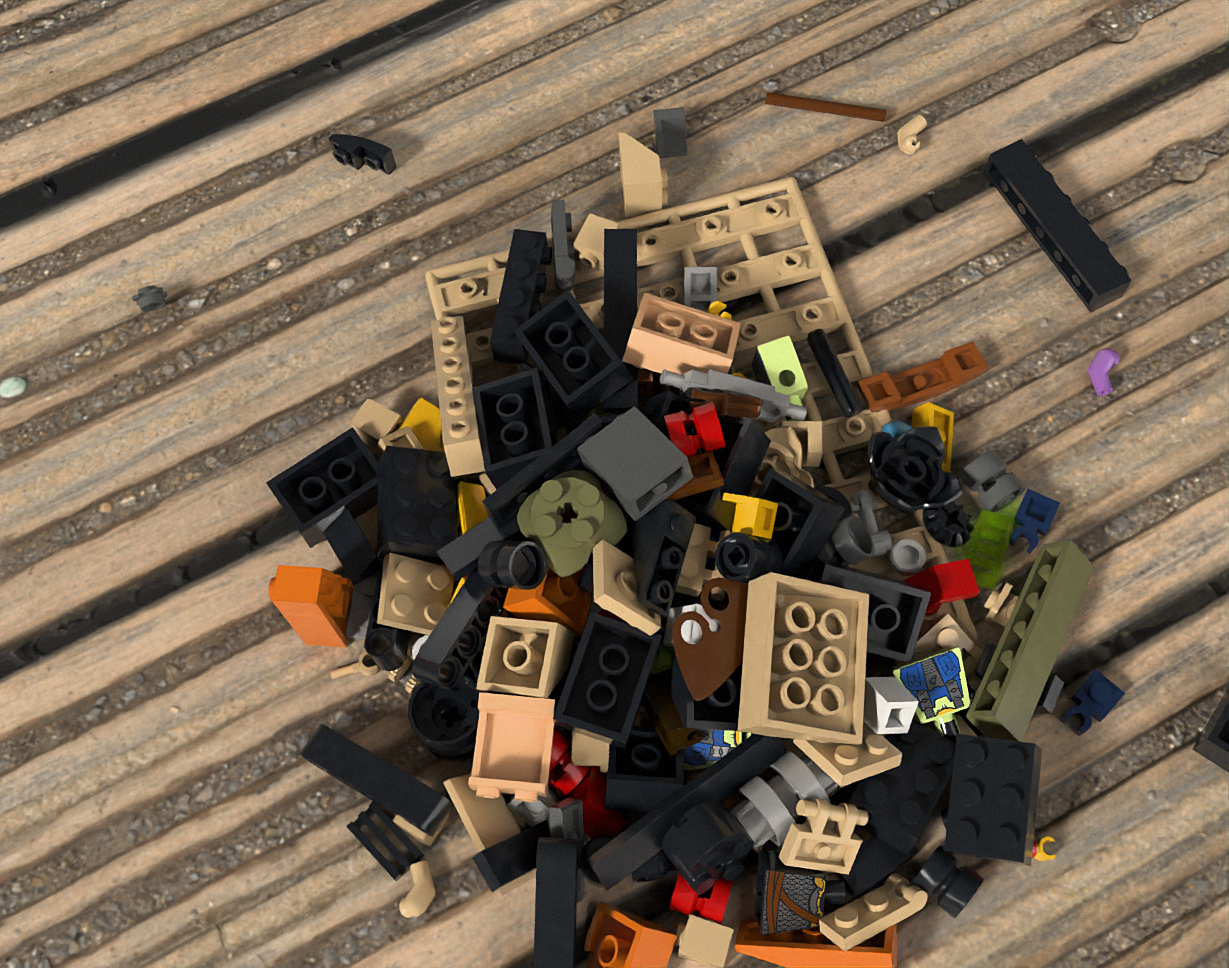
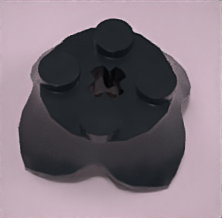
M915 427L907 430L897 439H894L890 433L883 431L874 433L870 437L868 459L871 468V479L869 480L868 487L873 494L879 496L888 505L899 509L905 514H913L919 509L946 506L963 494L958 479L952 473L942 470L945 447L937 427Z

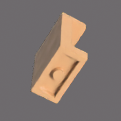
M479 692L478 709L480 713L472 775L468 780V786L471 790H477L476 796L499 798L500 792L515 794V800L524 802H537L538 796L547 797L555 727L553 717L557 708L555 699Z

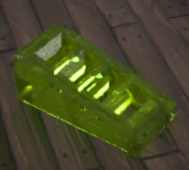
M987 510L980 511L965 559L969 558L971 566L974 564L990 569L991 573L986 574L972 569L977 585L994 590L1015 520L1013 518ZM980 538H983L999 544L998 547L987 543L980 542L979 540ZM977 551L980 553L993 556L995 558L993 561L987 558L975 555V553Z

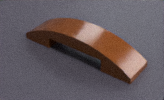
M972 341L945 351L941 358L890 376L886 371L860 380L856 385L871 412H880L885 409L889 411L914 405L953 390L985 373L989 367Z

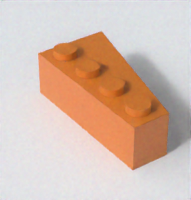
M278 565L276 577H272L269 583V598L306 645L347 648L348 638L346 637L354 590L351 580L342 578L341 575L334 574L324 568Z

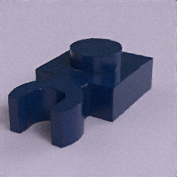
M1027 489L1012 521L1020 525V527L1013 531L1009 539V545L1013 546L1019 537H1024L1029 542L1026 552L1032 553L1039 541L1038 534L1045 536L1048 532L1060 502Z
M1095 669L1071 697L1079 706L1068 708L1061 716L1060 721L1065 723L1071 716L1078 717L1081 721V727L1077 730L1076 734L1081 736L1091 727L1092 717L1101 722L1123 697L1125 692Z

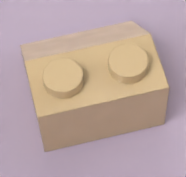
M625 132L618 133L625 219L662 210V205H668L667 169L660 168L659 155Z
M491 616L476 689L479 691L547 699L569 668L575 633L556 622Z

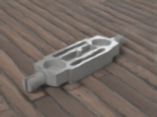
M663 369L660 376L661 384L678 387L679 396L688 401L706 403V400L691 398L693 388L720 393L728 390V394L760 398L762 401L760 416L754 420L761 419L774 423L778 418L788 416L803 421L807 413L805 406L789 403V395L775 392L774 386L710 369L708 373L690 370L679 374Z

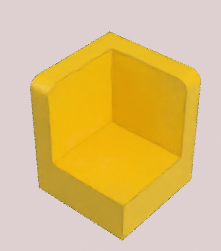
M724 493L723 500L736 503L732 525L733 532L767 539L772 538L778 503L760 498Z

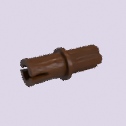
M696 388L692 390L691 398L706 400V403L691 401L690 411H693L694 407L713 402L716 412L721 414V418H725V415L757 419L760 416L762 405L760 398L728 394V390H725L724 393L697 390Z

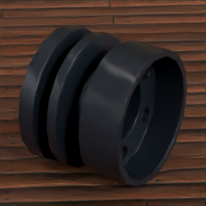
M463 674L457 685L451 689H442L421 682L414 689L409 700L408 718L414 732L435 757L448 762H463L474 757L480 713L478 700L479 692L481 691L476 689L477 683L468 675ZM457 717H460V718H461V722H460V721H457V722H456ZM450 722H455L453 727L449 725Z

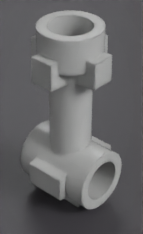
M861 491L853 494L850 497L852 502L850 503L851 513H859L860 520H862L871 534L875 550L872 557L885 555L886 551L892 550V542L887 529L878 530L872 511L878 506L876 498H872L870 491Z

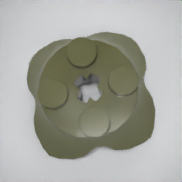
M584 470L567 471L557 475L552 480L544 482L540 489L527 497L517 514V522L522 534L526 538L534 540L543 548L547 556L548 568L562 578L580 571L588 563L595 545L602 539L614 546L627 533L626 521L620 507L603 493L601 483L597 477ZM567 511H574L575 515L578 516L576 519L571 518V523H565L562 515Z

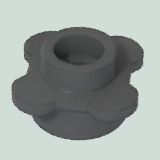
M154 285L146 286L139 289L138 294L134 295L132 300L136 301L142 312L157 310L166 304L164 298L167 297V293L163 292L161 287L157 288Z

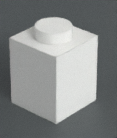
M865 677L863 720L876 734L908 733L919 701L895 677Z

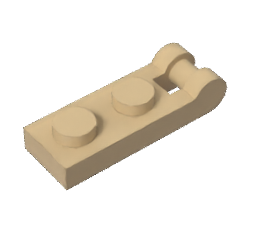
M893 873L887 878L883 886L819 919L820 932L841 949L847 951L920 911L927 902V893L916 885L910 886L909 881L899 873Z

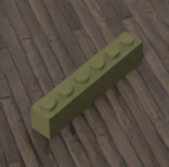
M1072 541L1042 544L968 710L966 718L986 738L1022 742L1095 568Z

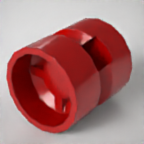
M713 402L694 407L692 414L689 415L684 411L664 416L671 442L687 458L695 456L700 448L705 452L726 447ZM695 428L697 435L687 436L686 431Z
M554 727L548 786L560 797H563L580 783L591 766H574L572 764V748L569 747V739Z
M679 873L669 909L688 916L693 912H698L700 918L721 925L733 880L726 881L725 878L715 881L714 885L706 891L711 894L710 899L700 898V895L696 894Z

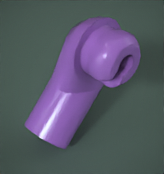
M1110 348L1098 351L1088 367V374L1097 396H1104L1113 391L1107 373L1114 367V364L1118 365L1120 357L1116 351Z

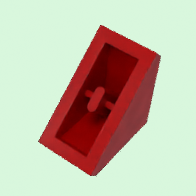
M591 766L580 783L565 795L564 800L569 797L581 799L584 834L590 838L599 835L615 837L623 831V827L628 825L622 811L605 810L606 778L603 772H600V766Z

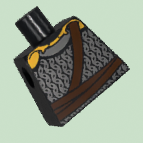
M759 850L755 917L761 935L819 927V919L823 917L824 904L845 903L846 890L843 880H826L824 871L786 866L778 857L780 852Z

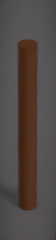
M767 92L765 104L880 122H884L886 116L885 109Z

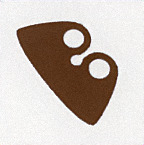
M718 577L710 579L704 585L700 597L701 605L711 619L719 621L720 631H711L709 622L701 614L693 611L682 613L673 624L672 638L676 657L686 685L696 701L703 700L711 695L743 661L748 597L747 584ZM715 587L724 589L728 594L729 604L723 611H717L709 604V592ZM687 620L696 621L701 627L702 637L696 644L687 643L681 635V627Z

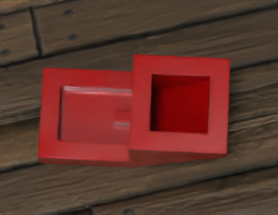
M969 558L934 565L903 580L920 585L931 592L925 615L937 613L943 603L977 597L980 592Z

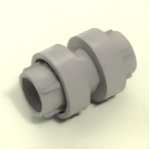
M787 752L770 765L774 776L766 783L760 777L755 776L738 789V795L742 802L731 809L730 812L754 841V849H757L769 839L777 846H781L784 843L791 824L795 823L794 820L800 816L796 811L799 800L810 801L812 798L825 799L831 804L828 794L839 785L806 754L799 758L793 752Z

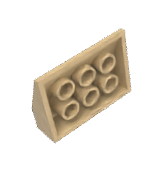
M773 572L749 581L738 731L770 737L855 745L862 744L869 594Z

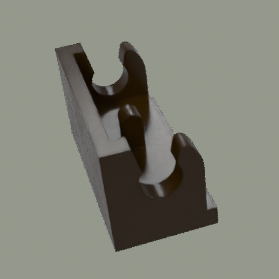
M671 668L652 674L641 704L671 756L677 754L678 750L699 743L704 737L700 731L689 735L692 731L700 729H688L682 725L671 695Z

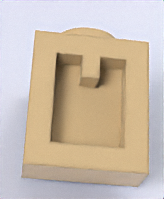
M1008 582L1001 592L994 588L984 607L989 609L984 621L1004 632L1019 598L1010 592L1013 585Z

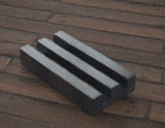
M372 801L368 805L369 808L357 815L358 818L354 822L351 821L346 827L397 882L410 869V865L416 863L424 854L381 807ZM374 814H377L409 849L412 855L408 859L370 819ZM364 824L400 862L401 866L397 870L362 833L360 828Z

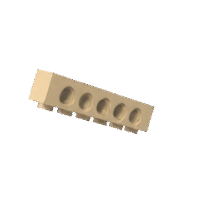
M463 315L443 317L439 320L431 321L443 446L451 477L482 472L485 469L472 391L475 384Z

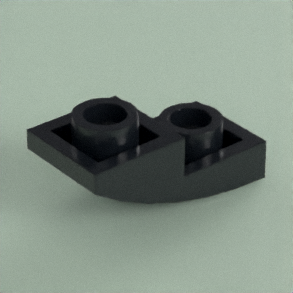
M332 134L329 137L333 150L332 154L342 165L348 164L359 170L366 163L371 169L381 170L388 175L396 168L392 149L383 144L353 135Z
M873 835L860 845L849 875L835 874L840 880L844 881L845 887L856 900L880 884L887 875L913 859L919 851L914 846L910 853L906 855Z

